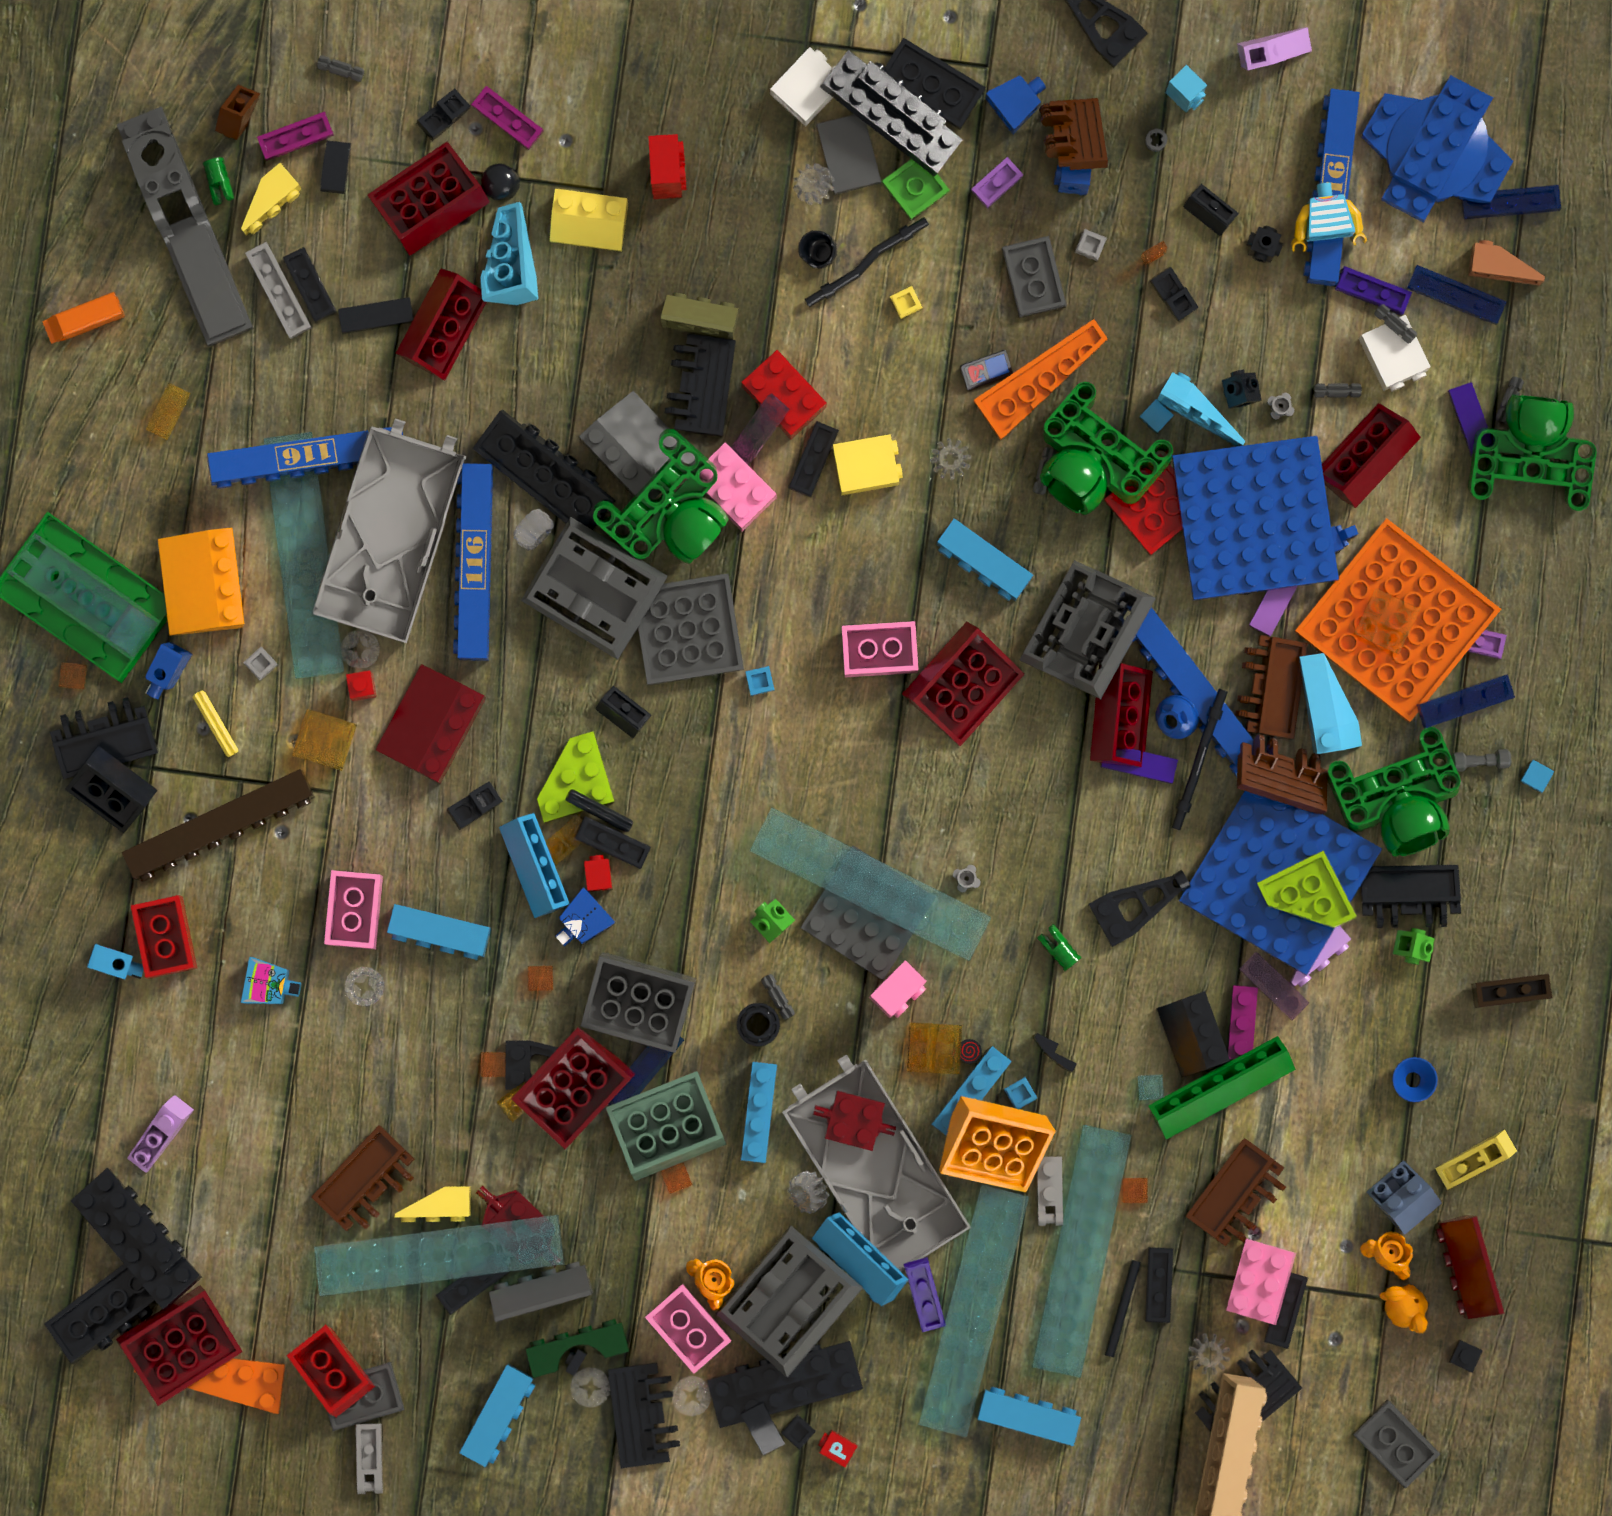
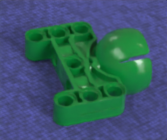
M1081 382L1076 385L1046 420L1043 439L1059 453L1053 455L1046 462L1040 473V480L1044 486L1048 487V492L1063 506L1082 515L1091 513L1099 506L1105 496L1107 487L1127 504L1139 501L1168 467L1173 454L1171 443L1162 439L1155 441L1145 452L1093 413L1090 409L1095 403L1096 389L1089 382ZM1082 393L1089 394L1090 398L1082 399L1079 397V395ZM1072 411L1075 413V416L1067 417L1064 415V412ZM1056 428L1060 433L1053 435L1048 430ZM1108 439L1111 440L1114 444L1111 446H1106L1102 443V441ZM1164 451L1167 456L1159 457L1155 452ZM1147 468L1151 470L1152 474L1144 475L1140 470ZM1128 486H1133L1137 489V491L1134 493H1129L1125 490V488Z
M1511 395L1506 407V421L1509 429L1481 428L1475 434L1468 481L1470 494L1479 500L1488 498L1493 491L1494 478L1566 486L1564 496L1566 504L1576 511L1586 509L1590 502L1597 450L1595 445L1589 440L1566 437L1574 420L1573 403L1564 400L1558 402L1556 399ZM1486 433H1491L1493 436L1492 443L1488 446L1482 445V436ZM1587 444L1590 448L1589 454L1585 457H1580L1578 454L1579 447ZM1500 452L1518 455L1517 457L1501 455ZM1483 457H1487L1490 461L1488 468L1480 470L1478 468V461ZM1549 458L1563 459L1566 462L1550 461ZM1531 463H1536L1538 466L1536 474L1527 475V466ZM1578 469H1585L1586 477L1584 480L1576 481L1575 472ZM1478 482H1485L1486 490L1481 494H1476L1474 491L1475 485ZM1575 493H1582V502L1578 505H1573L1571 502L1572 496Z
M666 429L659 436V447L669 457L665 464L622 511L608 501H600L594 507L593 518L598 526L637 559L648 557L664 540L669 551L677 559L690 564L716 539L721 532V528L727 524L729 518L720 505L703 497L717 481L716 466L677 431ZM672 436L677 440V443L673 447H667L663 444L664 438ZM687 452L695 456V460L689 464L681 459L682 455ZM703 469H710L713 472L712 478L707 480L702 479L699 474ZM685 478H687V479L684 481V483H683L676 491H674V490L677 488V486H678ZM652 489H659L662 492V496L659 499H652L648 493ZM600 509H608L611 512V516L607 519L600 518L597 514ZM652 514H654L653 517L642 527V525L645 523V521H646ZM619 525H626L630 531L626 535H620L616 532V528ZM637 541H644L648 547L644 551H638L634 548V544Z
M1426 727L1420 733L1419 749L1421 754L1356 778L1353 777L1350 767L1344 761H1334L1328 769V783L1348 829L1352 832H1361L1381 823L1383 843L1388 852L1395 857L1398 855L1407 856L1434 846L1438 839H1445L1450 832L1447 816L1437 803L1455 797L1459 792L1461 780L1443 736L1435 727ZM1427 737H1432L1437 742L1433 745H1429L1425 743L1424 739ZM1436 759H1442L1445 761L1446 764L1444 766L1439 767L1436 766L1433 763V761ZM1335 771H1342L1345 776L1338 779L1332 774ZM1394 775L1400 779V782L1394 784L1389 782L1387 778ZM1449 780L1454 782L1455 787L1449 789L1444 787L1442 783ZM1349 792L1354 795V799L1345 800L1342 798V794ZM1359 814L1364 819L1361 822H1354L1351 816Z

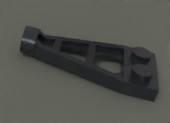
M1065 0L1096 52L1113 69L1148 34L1132 16L1105 0H1089L1099 9L1091 19H1087L1079 9V4L1083 0ZM1101 16H1108L1119 24V28L1108 39L1102 38L1095 27L1096 21Z
M1180 870L1173 874V876L1109 892L1088 905L1111 947L1137 933L1177 894L1191 886L1183 871ZM1174 879H1175L1177 885L1179 886V888H1175V887L1173 886V880H1174ZM1158 887L1163 892L1164 897L1157 904L1150 907L1146 903L1143 893ZM1136 898L1142 905V912L1133 921H1126L1118 905L1122 900Z
M506 1041L505 1090H520L533 1076L531 1074V1057L534 1054L550 1057L558 1047L534 1041Z

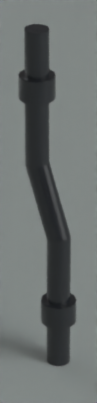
M923 217L910 226H903L898 229V233L873 247L854 270L830 284L827 282L820 287L821 290L805 299L807 305L811 307L824 298H831L835 295L834 292L858 279L880 254L902 241L907 242L914 237L915 233L929 226L926 218Z
M1218 689L1213 706L1209 707L1207 713L1209 717L1183 796L1177 802L1176 809L1178 810L1171 828L1181 830L1186 813H1189L1192 807L1190 802L1201 774L1208 746L1217 721L1221 720L1223 714L1222 707L1228 693L1225 690Z

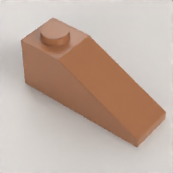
M1480 240L1479 243H1475L1472 246L1468 276L1539 286L1544 282L1545 276L1502 247L1493 245L1492 241Z

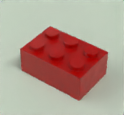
M678 134L648 136L653 199L682 198V190H687L683 141H678Z
M778 350L741 382L742 388L790 440L827 408V402Z
M177 895L131 905L145 978L151 979L197 969L183 896Z
M327 1325L323 1326L287 1355L328 1413L334 1417H338L375 1387L334 1330Z

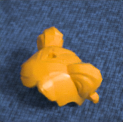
M1385 1232L1377 1241L1369 1239L1361 1245L1360 1251L1363 1256L1367 1258L1374 1257L1379 1265L1388 1271L1394 1272L1403 1281L1410 1277L1408 1265L1413 1257V1248L1405 1242V1238L1400 1233Z
M697 1258L688 1261L686 1264L687 1273L694 1277L697 1288L702 1296L707 1298L712 1311L719 1310L723 1304V1298L734 1287V1280L730 1278L731 1270L729 1266L717 1259L704 1263Z
M1408 1284L1404 1287L1392 1286L1387 1288L1386 1292L1380 1293V1298L1386 1301V1315L1395 1326L1401 1328L1409 1327L1411 1331L1423 1334L1425 1332L1428 1322L1424 1316L1428 1309V1302L1420 1290L1414 1285Z

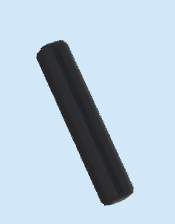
M570 790L565 800L624 832H629L633 825L631 819L576 790Z

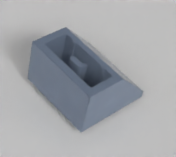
M1404 1160L1367 1191L1371 1199L1404 1235L1442 1203L1433 1189Z

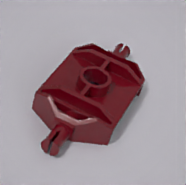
M481 1186L480 1189L486 1196L480 1190L476 1194L487 1204L482 1227L492 1234L520 1263L542 1257L555 1268L558 1265L557 1263L561 1261L550 1248L556 1227L517 1190L496 1196L492 1195L484 1186ZM516 1219L525 1221L526 1230L523 1233H516L513 1230L512 1225Z

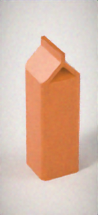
M115 292L55 314L42 322L49 340L53 344L124 318L125 315Z

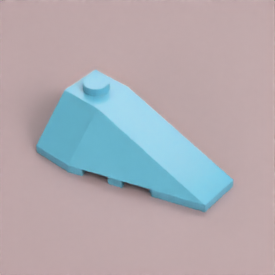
M517 202L499 207L491 233L493 236L491 248L487 250L486 254L488 259L486 268L482 270L481 274L482 300L510 305H519L538 300L537 276L522 204Z
M1172 372L1157 400L1167 408L1234 446H1243L1245 440L1200 390L1190 382L1191 379L1183 373L1178 372V374Z
M1324 653L1300 656L1299 660L1313 753L1321 754L1362 746L1359 722Z

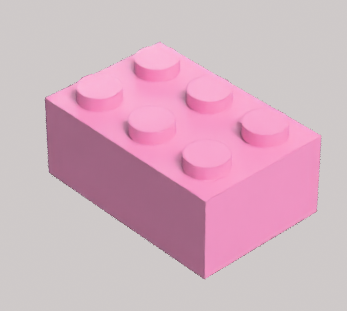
M725 442L709 458L717 468L718 477L716 483L705 495L720 505L728 518L743 532L777 498V494ZM703 469L699 475L702 479L707 480L712 478L713 472L710 469Z
M915 621L842 626L845 678L918 673Z
M331 870L325 945L376 950L383 882L382 875Z
M905 960L869 998L889 1018L893 1015L898 1018L909 1007L906 1002L910 998L915 1001L926 990L923 985L927 981Z
M1246 1239L1226 1311L1276 1325L1296 1253Z
M684 1284L645 1317L693 1373H696L732 1341Z

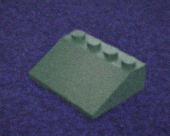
M698 1071L606 1107L627 1165L635 1181L727 1145Z

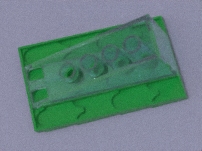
M49 512L44 515L0 576L1 599L120 683H123L128 673H130L167 621L164 593Z

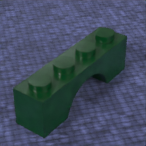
M616 1319L602 1322V1327L594 1330L591 1325L577 1329L579 1334L569 1336L568 1332L554 1335V1341L545 1343L544 1339L530 1342L531 1347L526 1348V1353L533 1378L557 1372L563 1354L569 1348L576 1345L592 1346L605 1358L629 1352L630 1349L623 1323H617Z

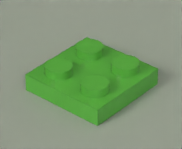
M912 159L882 180V184L911 221L950 192L938 174L934 177Z

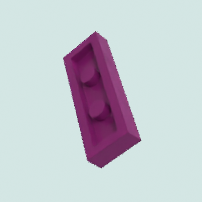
M487 86L471 104L474 109L528 150L544 132L541 127Z
M324 111L258 136L257 139L264 158L268 161L332 137L334 134Z
M1232 986L1227 1050L1231 1060L1253 1049L1258 987Z

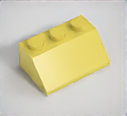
M555 189L551 215L550 242L622 252L628 199Z

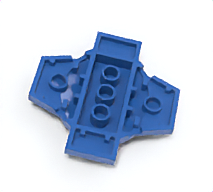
M1450 75L1439 95L1422 100L1385 93L1361 136L1381 158H1385L1388 162L1392 180L1381 201L1423 223L1435 202L1445 201V199L1452 196L1459 197L1460 200L1490 205L1513 163V160L1487 134L1483 121V116L1493 97Z

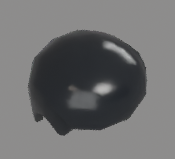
M493 164L487 167L482 174L481 187L485 194L494 200L513 198L520 188V177L516 170L506 164Z
M811 230L801 238L798 253L810 267L823 269L831 265L836 258L837 244L829 234L823 231Z

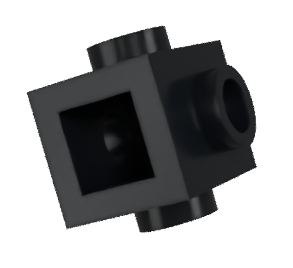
M1269 226L1258 227L1256 233L1251 232L1246 245L1250 247L1248 255L1252 256L1256 261L1271 263L1273 257H1279L1283 246V243L1279 242L1281 234H1278L1275 228ZM1262 240L1270 242V245H1263Z
M1245 370L1231 372V377L1222 380L1228 408L1246 407L1262 401L1255 372L1245 373Z

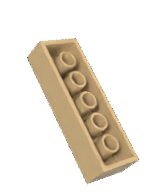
M1225 1373L1222 1375L1195 1516H1242V1504L1247 1500V1479H1250L1252 1475L1251 1459L1257 1450L1256 1434L1262 1425L1261 1409L1267 1399L1265 1388L1251 1377Z

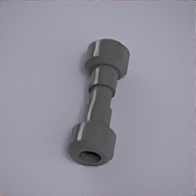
M1498 749L1493 754L1482 756L1465 755L1463 752H1455L1451 755L1458 772H1463L1468 767H1477L1479 765L1496 766L1498 769H1506L1511 766V753L1508 749Z

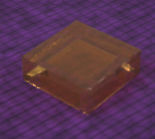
M1164 241L1142 253L1141 259L1144 264L1147 265L1166 254L1167 246Z
M61 663L59 687L84 690L87 665Z
M528 966L529 991L554 990L553 966Z
M481 1052V1077H505L506 1052Z
M684 1162L661 1171L669 1194L693 1185Z
M1122 1178V1203H1148L1147 1178Z

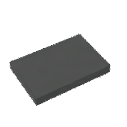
M854 114L816 124L834 195L881 183L868 128L864 121Z
M1049 236L1002 247L1019 318L1067 306Z
M391 1362L363 1370L375 1387L338 1417L328 1413L333 1431L405 1410Z
M1389 1400L1353 1433L1354 1437L1405 1489L1440 1455L1430 1442Z

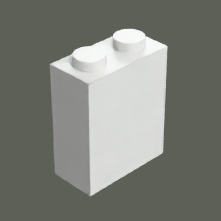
M810 47L770 89V95L805 127L833 98L821 89L820 86L835 67V65L831 67L826 62L827 58L818 49L814 51Z
M1406 315L1399 317L1407 324L1408 328L1411 327ZM1386 324L1360 336L1359 341L1383 391L1389 388L1391 392L1405 386L1403 382L1411 378L1415 382L1427 376L1425 372L1429 370L1430 365L1417 337L1408 344L1402 339L1400 334L1398 336Z

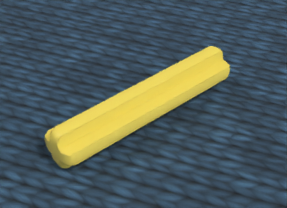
M203 690L193 695V699L227 757L235 755L238 752V748L208 696Z

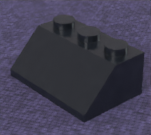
M100 746L95 749L65 788L67 792L122 833L127 831L157 792L156 788Z
M1205 991L1156 1008L1181 1078L1230 1061Z

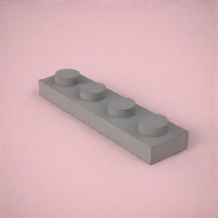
M265 242L245 252L289 338L292 339L312 329L268 243Z

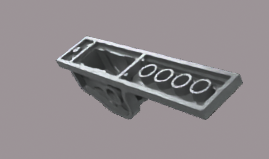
M162 106L117 124L138 185L151 216L165 241L208 347L254 329ZM158 142L164 148V155L157 165L149 166L144 161L142 152L148 145ZM181 190L193 216L170 225L159 201H161L160 198Z

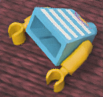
M1331 183L1318 184V197L1310 198L1308 204L1302 207L1296 219L1295 238L1291 242L1293 252L1295 251V245L1299 243L1303 245L1302 252L1306 251L1305 238L1307 242L1350 237V241L1356 246L1355 240L1361 236L1362 242L1366 243L1367 238L1362 232L1361 213L1350 200H1346L1344 194L1333 195Z

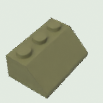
M673 293L672 296H666L661 314V325L663 328L734 340L739 308H734L735 305L728 302H720V305L711 303V300L707 298L697 297L696 300L687 299L685 294Z

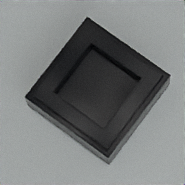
M797 1414L781 1434L800 1450L816 1430Z

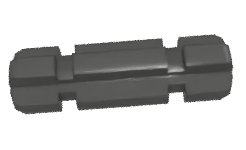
M323 55L318 59V69L329 70L330 73L345 78L351 77L352 80L361 82L363 79V68L357 66L353 68L351 64L335 59L330 60L329 57Z
M1384 304L1380 305L1374 313L1375 316L1380 320L1383 319L1385 321L1384 324L1398 336L1400 334L1406 343H1411L1417 336V332L1411 327L1408 328L1407 324L1394 312L1391 314L1387 306Z
M1514 376L1511 378L1508 385L1509 388L1506 390L1500 405L1501 410L1499 409L1496 415L1497 421L1507 423V403L1511 395L1519 396L1520 393L1518 391L1522 389L1524 380Z
M1332 383L1327 386L1325 384L1314 385V397H1324L1325 395L1327 397H1347L1348 395L1350 397H1360L1362 394V387L1359 383H1351L1350 385L1348 383Z
M1045 447L1043 449V460H1040L1036 476L1037 482L1034 483L1033 492L1036 494L1044 495L1046 493L1047 487L1042 484L1040 473L1046 462L1056 454V450L1053 448Z
M769 974L762 978L761 982L765 989H768V994L776 1008L780 1009L779 1013L782 1018L787 1020L794 1016L795 1012L791 1005L787 1004L788 1000L779 985H776L777 981L774 976Z

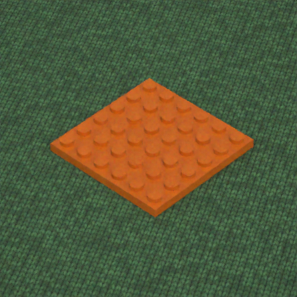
M1386 518L1341 573L1339 580L1332 584L1294 632L1320 653H1324L1330 661L1410 723L1501 611V608Z

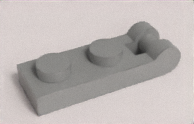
M1043 1157L1037 1169L1038 1226H1046L1047 1223L1063 1226L1062 1157ZM1045 1206H1055V1214H1046Z
M382 1423L356 1424L358 1494H365L366 1491H375V1494H383ZM374 1474V1481H365V1475Z

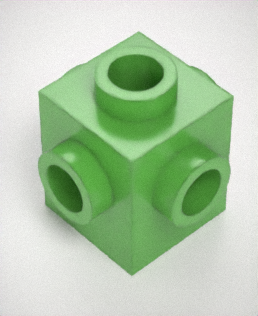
M774 899L770 904L763 902L754 911L757 915L750 922L771 943L795 919L777 899Z
M1411 928V932L1398 930L1393 954L1405 957L1404 962L1419 965L1420 961L1430 962L1435 938L1426 936V931Z

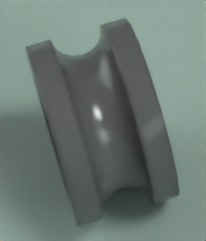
M1153 129L1148 132L1145 138L1147 148L1154 152L1164 149L1167 144L1166 133L1161 129ZM1157 134L1162 137L1160 140L1162 145L1158 146L1156 144V146H1153L1150 136L1155 135L1156 137Z

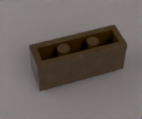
M1549 974L1471 984L1475 1008L1552 998Z

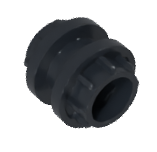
M750 1004L740 1012L737 1018V1031L742 1040L749 1045L765 1046L771 1043L779 1033V1017L776 1011L767 1004ZM754 1014H762L770 1022V1027L765 1031L764 1035L755 1036L747 1029V1021Z

